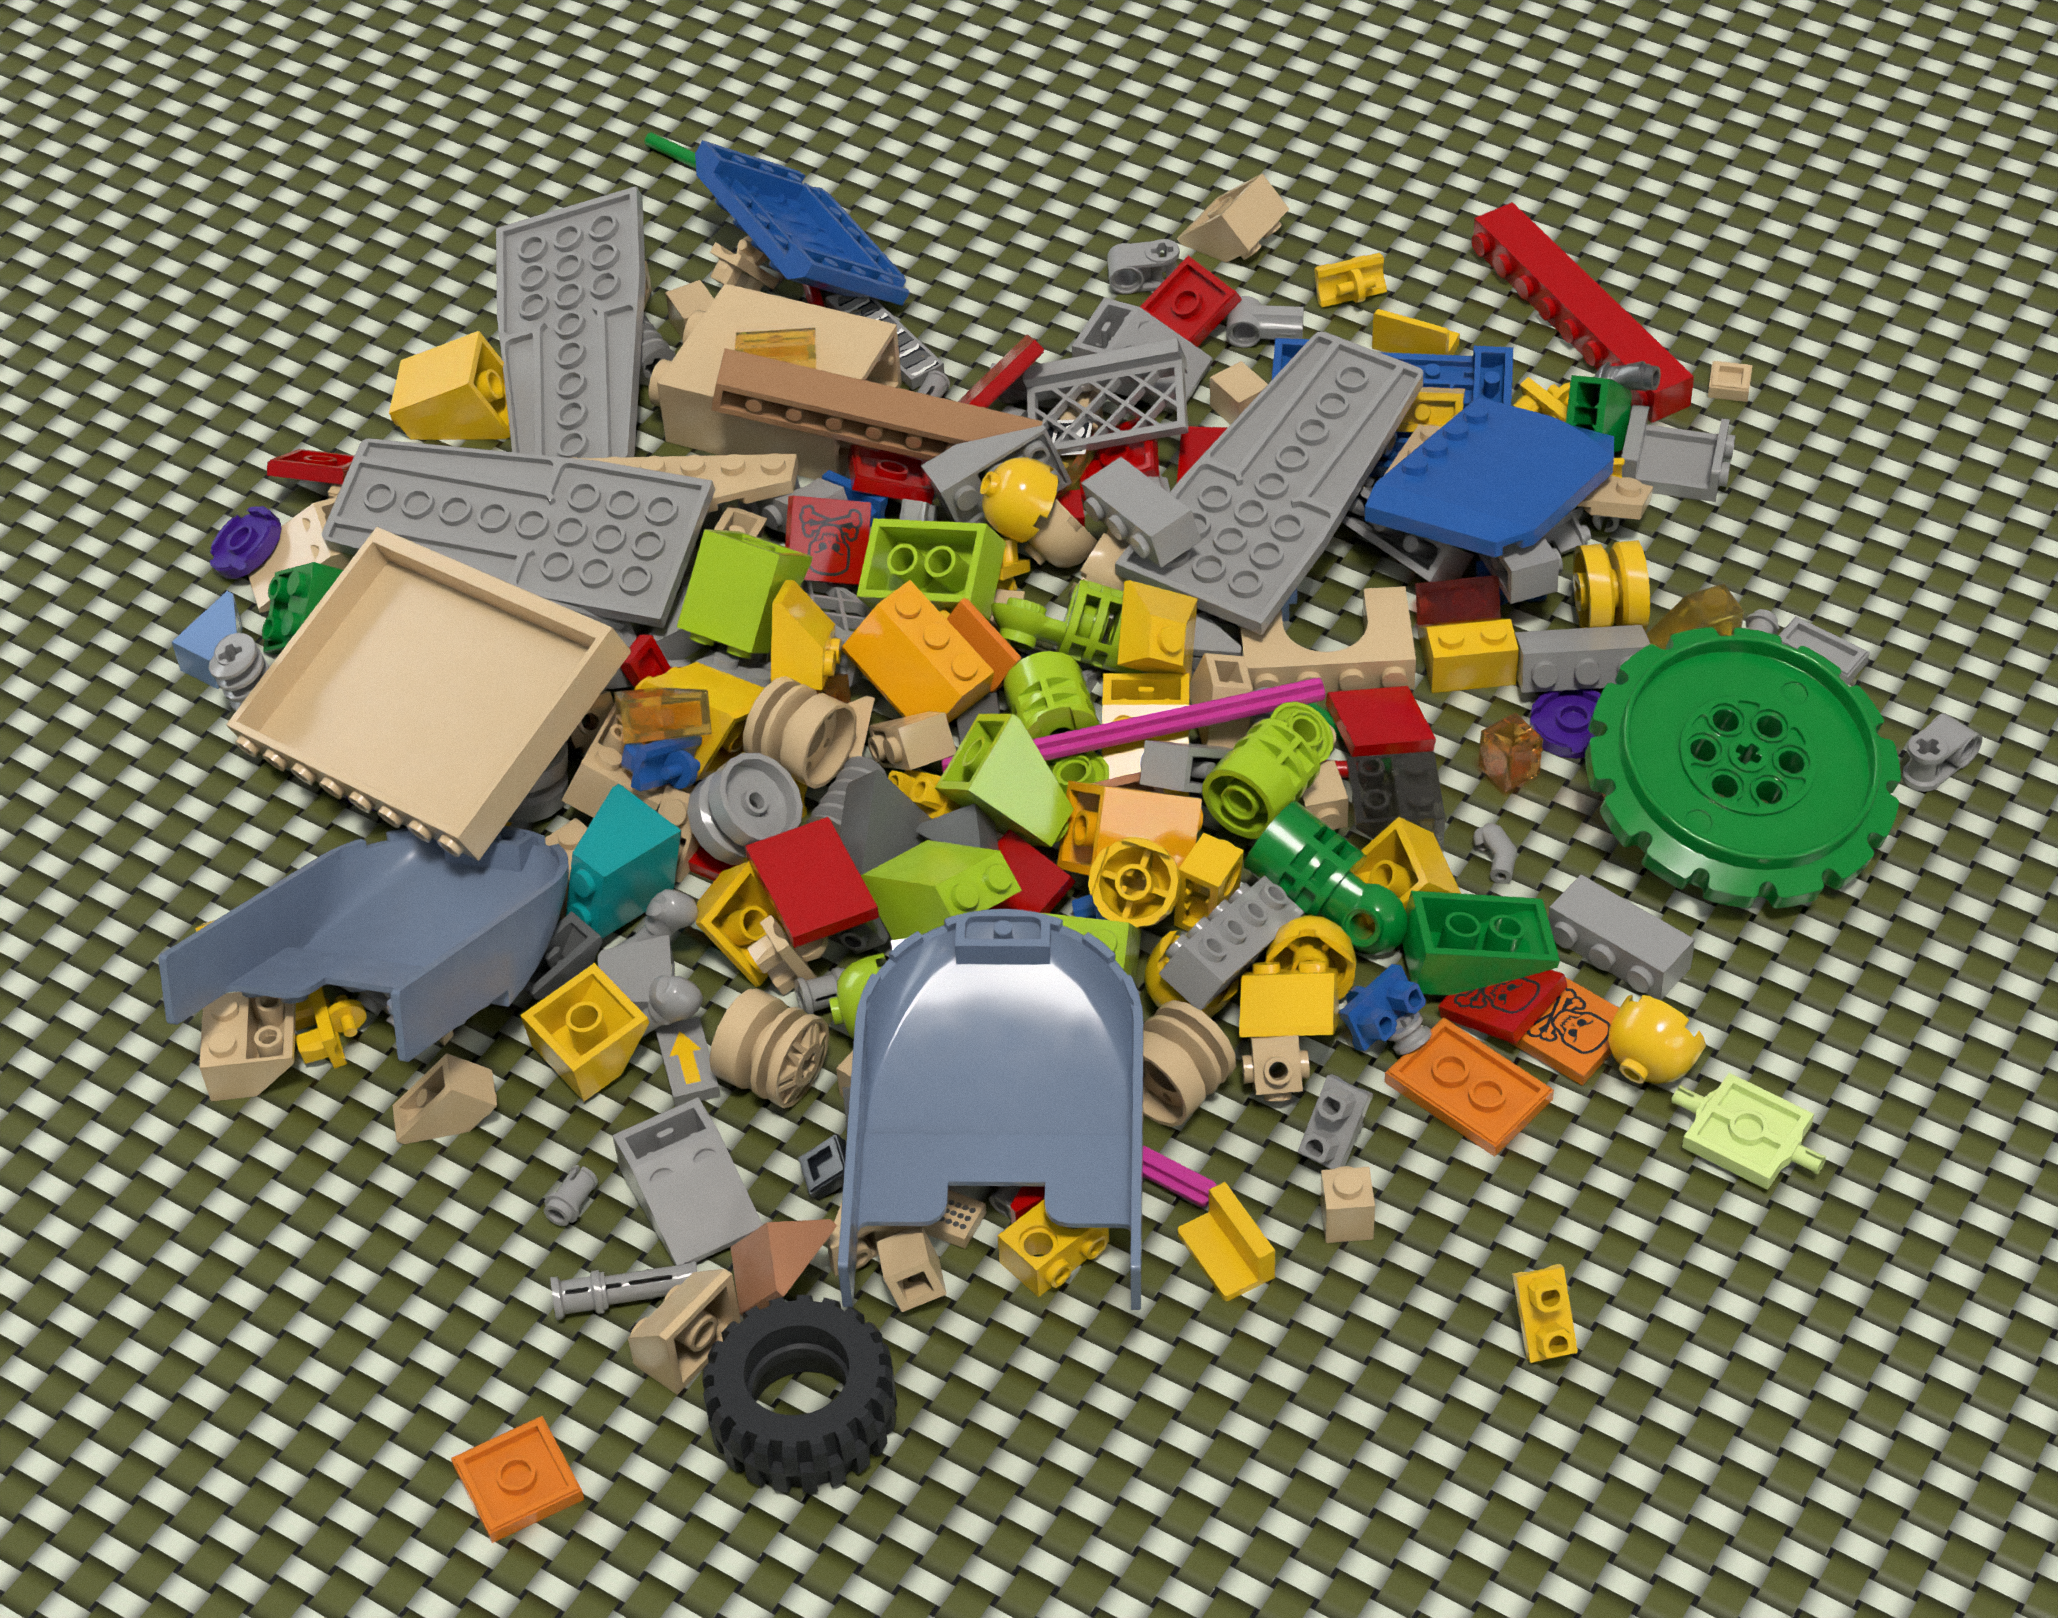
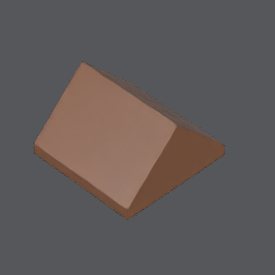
M831 1219L767 1222L731 1246L739 1314L743 1317L742 1314L755 1306L761 1310L769 1306V1300L784 1297L838 1225Z

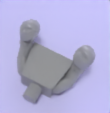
M665 889L651 900L646 910L645 925L635 935L613 948L602 950L598 954V967L648 1017L649 1025L642 1037L659 1026L670 1025L692 1017L699 1010L703 1000L701 991L693 982L681 976H675V963L670 937L680 928L690 926L695 922L698 916V908L692 897L673 889Z

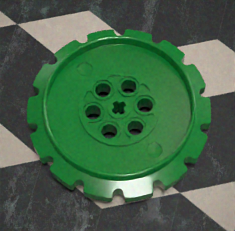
M1705 627L1672 634L1665 650L1660 649L1654 644H1649L1632 655L1620 666L1615 678L1617 684H1606L1593 711L1588 731L1596 737H1592L1585 751V760L1591 790L1606 795L1600 808L1601 816L1611 832L1624 847L1638 846L1645 853L1641 863L1648 870L1679 889H1684L1687 884L1702 888L1703 898L1708 901L1734 907L1751 908L1757 897H1763L1769 901L1773 908H1785L1817 900L1824 888V884L1829 885L1835 890L1841 889L1868 866L1874 856L1872 848L1878 849L1883 845L1895 821L1899 807V800L1891 795L1901 780L1896 746L1893 740L1882 738L1877 734L1884 723V719L1873 701L1860 686L1849 687L1839 677L1842 672L1841 669L1824 656L1806 646H1800L1798 649L1782 644L1780 636L1759 630L1737 627L1732 635L1720 636L1715 628Z

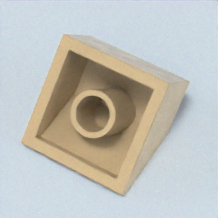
M1262 173L1217 197L1177 240L1183 246L1225 263L1239 256L1245 260L1261 248L1262 245L1258 241L1262 237L1264 239L1269 237L1281 227L1282 224L1279 220L1289 208Z
M726 1269L693 1272L681 1285L674 1286L667 1293L664 1302L649 1317L641 1319L634 1326L631 1335L628 1337L633 1364L678 1395L709 1363L707 1355L713 1343L717 1340L723 1342L721 1332L732 1321H736L738 1324L741 1322L732 1273Z

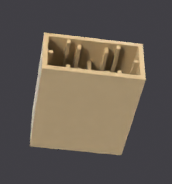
M725 283L706 312L695 310L690 315L684 329L683 345L673 360L662 359L656 364L650 378L648 394L650 403L661 407L666 442L716 455L797 454L799 465L797 475L814 480L817 478L822 479V475L828 470L845 476L849 469L847 457L850 445L855 443L711 411L724 348L900 388L902 378L897 325Z

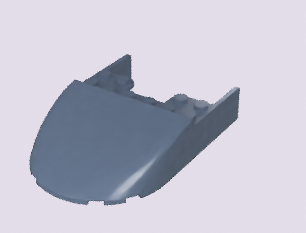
M509 826L502 828L479 861L464 853L459 857H455L440 847L437 840L432 838L427 843L416 837L408 828L386 832V841L366 845L365 840L358 839L341 845L317 857L159 955L158 962L166 1021L168 1024L178 1025L229 992H242L243 996L249 998L261 996L280 998L281 1002L288 1004L305 1001L308 999L309 994L327 984L344 986L347 991L351 992L365 990L384 992L386 997H390L387 1001V1009L394 1018L398 1060L409 1062L453 1029L465 1024L468 1018L490 1004L510 1006L523 990L539 965L558 922L569 876L568 855L559 844L546 845L544 835Z
M1014 909L967 912L944 919L943 926L923 935L918 931L889 952L888 961L879 969L877 974H871L862 991L857 1007L838 1253V1273L843 1307H853L858 1232L862 1227L932 1225L939 1221L946 1212L948 1186H1045L1046 1215L1055 1224L1063 1227L1126 1228L1131 1232V1310H1141L1143 1011L1131 975L1127 976L1126 972L1115 960V953L1091 933L1087 932L1085 935H1082L1073 929L1063 926L1062 919L1038 912Z

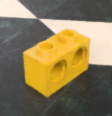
M1206 833L1202 834L1178 869L1182 883L1180 897L1175 905L1174 926L1189 932L1204 916L1207 918L1224 899L1229 900L1240 887L1244 850L1235 847L1226 840H1219Z
M1044 1199L997 1235L1000 1264L1039 1298L1051 1287L1056 1288L1062 1285L1069 1278L1072 1271L1084 1261L1099 1256L1109 1242V1228L1073 1229L1071 1227L1059 1226L1046 1215ZM1043 1254L1044 1256L1037 1257L1034 1255Z

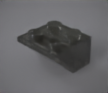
M1434 751L1347 757L1346 764L1357 830L1374 839L1394 820L1401 817L1433 832L1443 852L1445 812Z

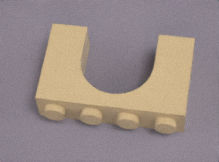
M1406 586L1363 589L1364 635L1355 644L1338 651L1320 652L1306 649L1296 644L1284 630L1281 610L1262 635L1238 625L1241 656L1245 658L1253 691L1261 687L1271 688L1313 678H1321L1325 694L1335 691L1408 686L1409 689H1415L1416 656Z

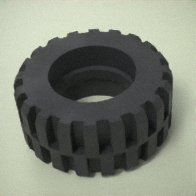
M797 1295V1300L784 1302L783 1297L769 1300V1306L759 1310L755 1306L742 1314L743 1321L739 1324L736 1321H732L721 1332L723 1342L717 1340L713 1343L707 1355L709 1363L703 1368L702 1377L703 1396L713 1441L718 1452L725 1455L726 1463L737 1473H742L745 1470L747 1480L759 1486H764L767 1481L773 1484V1490L790 1492L791 1487H802L803 1493L818 1491L817 1485L830 1482L831 1487L845 1482L846 1474L852 1470L857 1475L870 1465L869 1455L878 1456L888 1443L887 1434L893 1431L896 1421L895 1407L897 1406L892 1359L888 1345L883 1343L882 1334L878 1328L871 1322L865 1323L864 1314L853 1307L848 1306L844 1311L841 1309L840 1301L824 1297L822 1302L813 1301L811 1295ZM793 1373H822L833 1377L844 1385L840 1394L831 1403L807 1414H778L757 1403L761 1393L770 1384Z

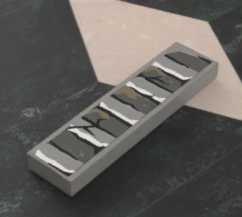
M833 294L826 298L827 308L897 325L901 378L912 390L923 384L930 371H940L945 374L944 363L875 298L843 296L840 294Z

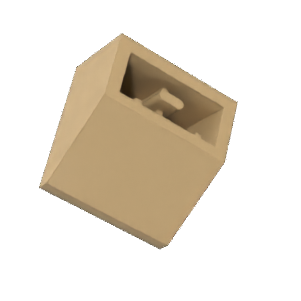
M234 992L222 995L203 1008L199 1068L211 1101L258 1096L294 1064L296 1003H283L280 998L268 996L249 998L243 996L242 992Z

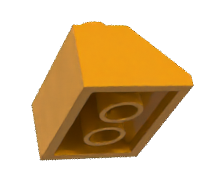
M911 580L879 602L841 648L902 717L929 711L945 712L949 724L990 692L994 676L993 669Z

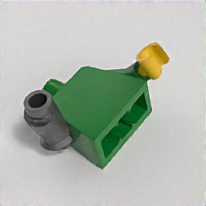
M1644 361L1620 366H1611V363L1607 362L1599 368L1594 377L1571 375L1566 423L1614 436V452L1623 450L1630 420L1632 400L1630 390H1657L1661 377L1660 368L1646 364ZM1614 458L1612 476L1622 478L1624 458Z

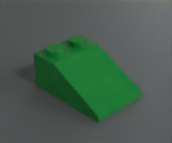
M1411 891L1405 910L1407 913V932L1402 944L1411 982L1419 984L1423 994L1454 995L1558 968L1559 955L1545 905L1541 898Z

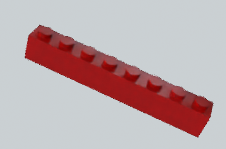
M1513 202L1474 218V233L1471 242L1476 254L1483 257L1495 269L1496 273L1517 291L1522 299H1526L1539 312L1543 320L1548 321L1567 343H1570L1580 352L1589 365L1599 370L1607 362H1610L1611 366H1620L1644 361L1646 364L1660 368L1661 377L1657 390H1630L1632 393L1631 406H1648V420L1651 423L1691 406L1694 376Z

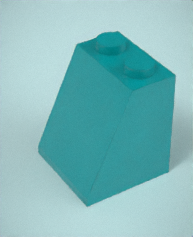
M617 784L612 787L572 853L566 916L572 911L597 932L601 938H604L645 913L649 903L658 893L665 889L674 890L681 830L622 785Z

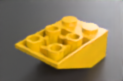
M1103 673L1102 724L1190 705V673ZM1190 730L1102 748V757L1109 765V779L1141 771L1140 760L1144 753L1145 740L1190 744ZM1163 788L1164 793L1189 797V792Z

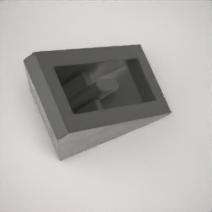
M975 803L920 823L915 830L925 841L932 840L999 850L995 822Z
M571 911L556 925L539 965L523 990L535 1000L547 997L593 964L603 941L601 936Z

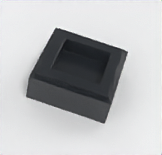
M837 1134L799 1157L809 1195L818 1201L844 1184L846 1142Z

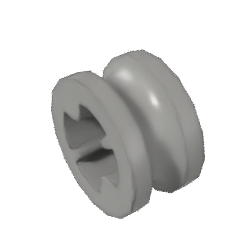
M1419 1012L1416 1014H1406L1396 1020V1032L1388 1041L1395 1042L1393 1050L1397 1055H1404L1416 1050L1431 1037L1432 1032L1429 1027L1421 1026L1423 1017Z

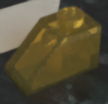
M1724 583L1686 595L1646 635L1650 644H1654L1665 650L1672 634L1691 629L1713 627L1720 636H1730L1735 628H1742L1744 611Z
M656 687L614 692L618 735L624 744L712 734L708 691L705 689Z

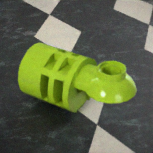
M1080 579L1079 585L1076 584L1064 621L1046 616L1047 609L1024 599L1010 597L1007 604H991L992 615L1000 628L999 633L1013 647L1034 650L1036 641L1039 640L1056 645V652L1070 655L1081 663L1114 673H1142L1140 670L1117 665L1123 591ZM1113 614L1105 644L1101 643L1109 615Z
M1053 651L1035 653L1020 660L1007 673L1004 680V695L1010 714L1020 718L1032 739L1101 725L1096 716L1094 704L1090 699V693L1082 669L1070 655ZM1095 750L1046 761L1065 795L1067 793L1068 780L1095 783L1109 779V765L1102 756L1094 752Z
M1286 702L1275 708L1270 719H1262L1253 724L1246 736L1241 738L1235 744L1233 750L1229 751L1209 772L1202 784L1203 799L1212 816L1223 827L1234 834L1245 838L1259 839L1275 817L1291 802H1298L1305 790L1310 788L1316 781L1320 773V763L1328 759L1333 750V734L1329 723L1321 713L1307 704Z

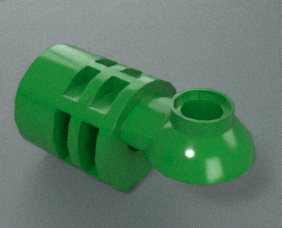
M1297 801L1291 802L1275 817L1256 841L1244 862V869L1260 880L1266 876L1272 883L1280 886L1286 892L1287 897L1304 911L1305 916L1325 917L1338 924L1351 938L1353 948L1363 954L1379 956L1392 952L1402 943L1407 932V913L1402 901L1395 893L1380 884L1365 883L1353 874L1364 866L1367 855L1350 844L1343 836L1328 827L1326 823ZM1362 913L1369 915L1374 920L1375 931L1368 929L1364 925Z

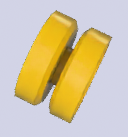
M1639 540L1614 542L1609 555L1601 544L1576 546L1573 559V588L1580 628L1610 627L1615 622L1616 626L1642 625L1644 631H1646L1650 618V587L1646 558Z

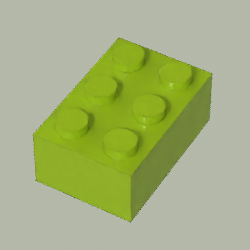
M873 518L856 597L873 610L879 602L911 580L938 611L946 608L951 613L963 598H966L990 621L991 604L994 603L1006 542L991 527L984 523Z

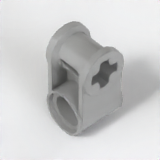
M1159 239L1151 242L1115 245L1107 255L1111 288L1120 294L1156 290L1164 281L1162 273L1166 272V277H1168L1177 268L1176 260L1180 254L1178 244L1169 239ZM1161 250L1164 251V257L1160 256Z
M1946 713L1938 715L1930 725L1912 736L1909 740L1907 752L1910 760L1903 768L1902 778L1904 783L1914 790L1923 792L1938 788L1940 784L1955 772L1972 762L1981 748L1983 737Z

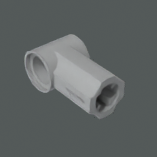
M1240 296L1242 300L1227 316V340L1236 347H1252L1260 339H1302L1304 307L1264 306L1253 297Z

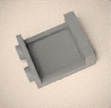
M1633 405L1621 457L1625 460L1624 465H1622V478H1634L1642 484L1653 486V494L1716 502L1718 487H1727L1730 463L1723 462L1724 458L1732 459L1736 435L1728 434L1730 419H1721L1719 434L1647 425L1649 407Z

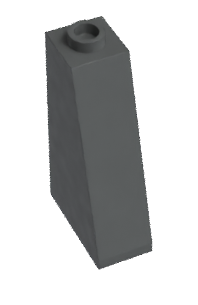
M875 770L849 782L846 788L839 837L858 872L862 875L925 842L915 830L920 823L931 820V818L881 771ZM879 916L877 919L843 930L834 935L841 940L844 946L851 949L857 955L885 944L890 934Z

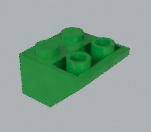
M311 562L275 572L268 588V597L271 600L269 615L262 628V637L265 640L264 653L279 655L342 573V569Z

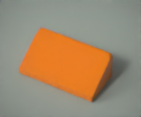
M963 598L947 617V620L993 669L994 676L990 692L993 693L1004 685L1007 673L1021 660V656L968 599Z

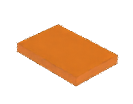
M1443 1017L1430 1029L1432 1034L1429 1040L1416 1050L1404 1054L1385 1072L1384 1083L1495 1157L1553 1100L1554 1089Z

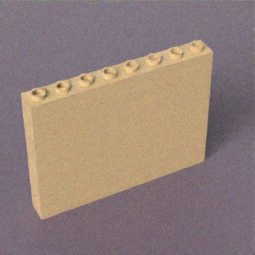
M376 527L226 726L238 737L235 744L250 756L257 757L260 753L267 762L281 771H284L287 767L291 768L294 775L309 785H312L315 781L319 782V785L335 798L341 799L343 795H346L349 801L362 811L370 813L374 809L378 811L377 813L382 819L396 828H399L403 823L419 839L429 843L433 838L437 840L440 847L451 855L459 857L464 853L479 861L626 660L631 650L616 631L606 624Z

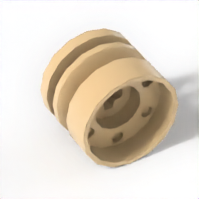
M787 676L776 678L763 689L748 714L743 732V749L745 753H760L776 760L790 773L794 780L813 789L820 788L830 782L845 764L855 739L857 716L854 708L824 693L817 694L816 690Z
M757 988L747 989L726 1010L717 1027L709 1059L711 1072L717 1078L741 1089L752 1088V1091L762 1099L768 1098L779 1107H792L804 1097L821 1070L830 1036L828 1024L823 1018L814 1014H807L799 1007L788 1008L781 999Z
M1176 1000L1166 1002L1143 1025V1115L1158 1124L1170 1127L1182 1125L1202 1105L1206 1095L1213 1094L1220 1083L1225 1082L1236 1068L1235 1052L1227 1036L1203 1011L1188 1003Z

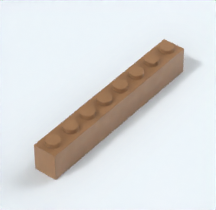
M724 348L711 411L924 460H931L956 444L1037 427L1043 423V421L727 348Z

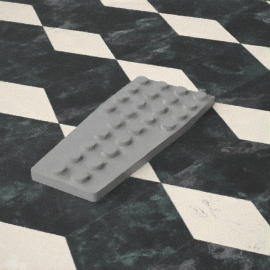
M637 186L496 228L497 321L501 356L504 361L503 374L511 446L514 453L566 458L634 457L646 283L643 197Z
M1326 332L1315 333L1171 490L1170 494L1192 510L1201 542L1162 568L1148 557L1141 558L1135 552L1132 545L1129 544L1115 562L1116 575L1131 581L1198 598V609L1262 635L1327 547L1423 387V370L1417 366Z
M368 438L359 444L323 528L322 538L329 549L355 556L374 529L379 527L542 598L580 607L596 616L664 628L712 501L715 487L712 480L597 460Z

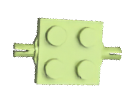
M1728 1073L1716 1090L1705 1097L1684 1088L1682 1085L1678 1086L1672 1097L1673 1104H1677L1696 1114L1694 1123L1684 1135L1682 1148L1768 1190L1780 1171L1792 1162L1813 1171L1815 1174H1819L1826 1161L1825 1155H1821L1801 1145L1803 1137L1812 1126L1814 1113L1731 1073Z

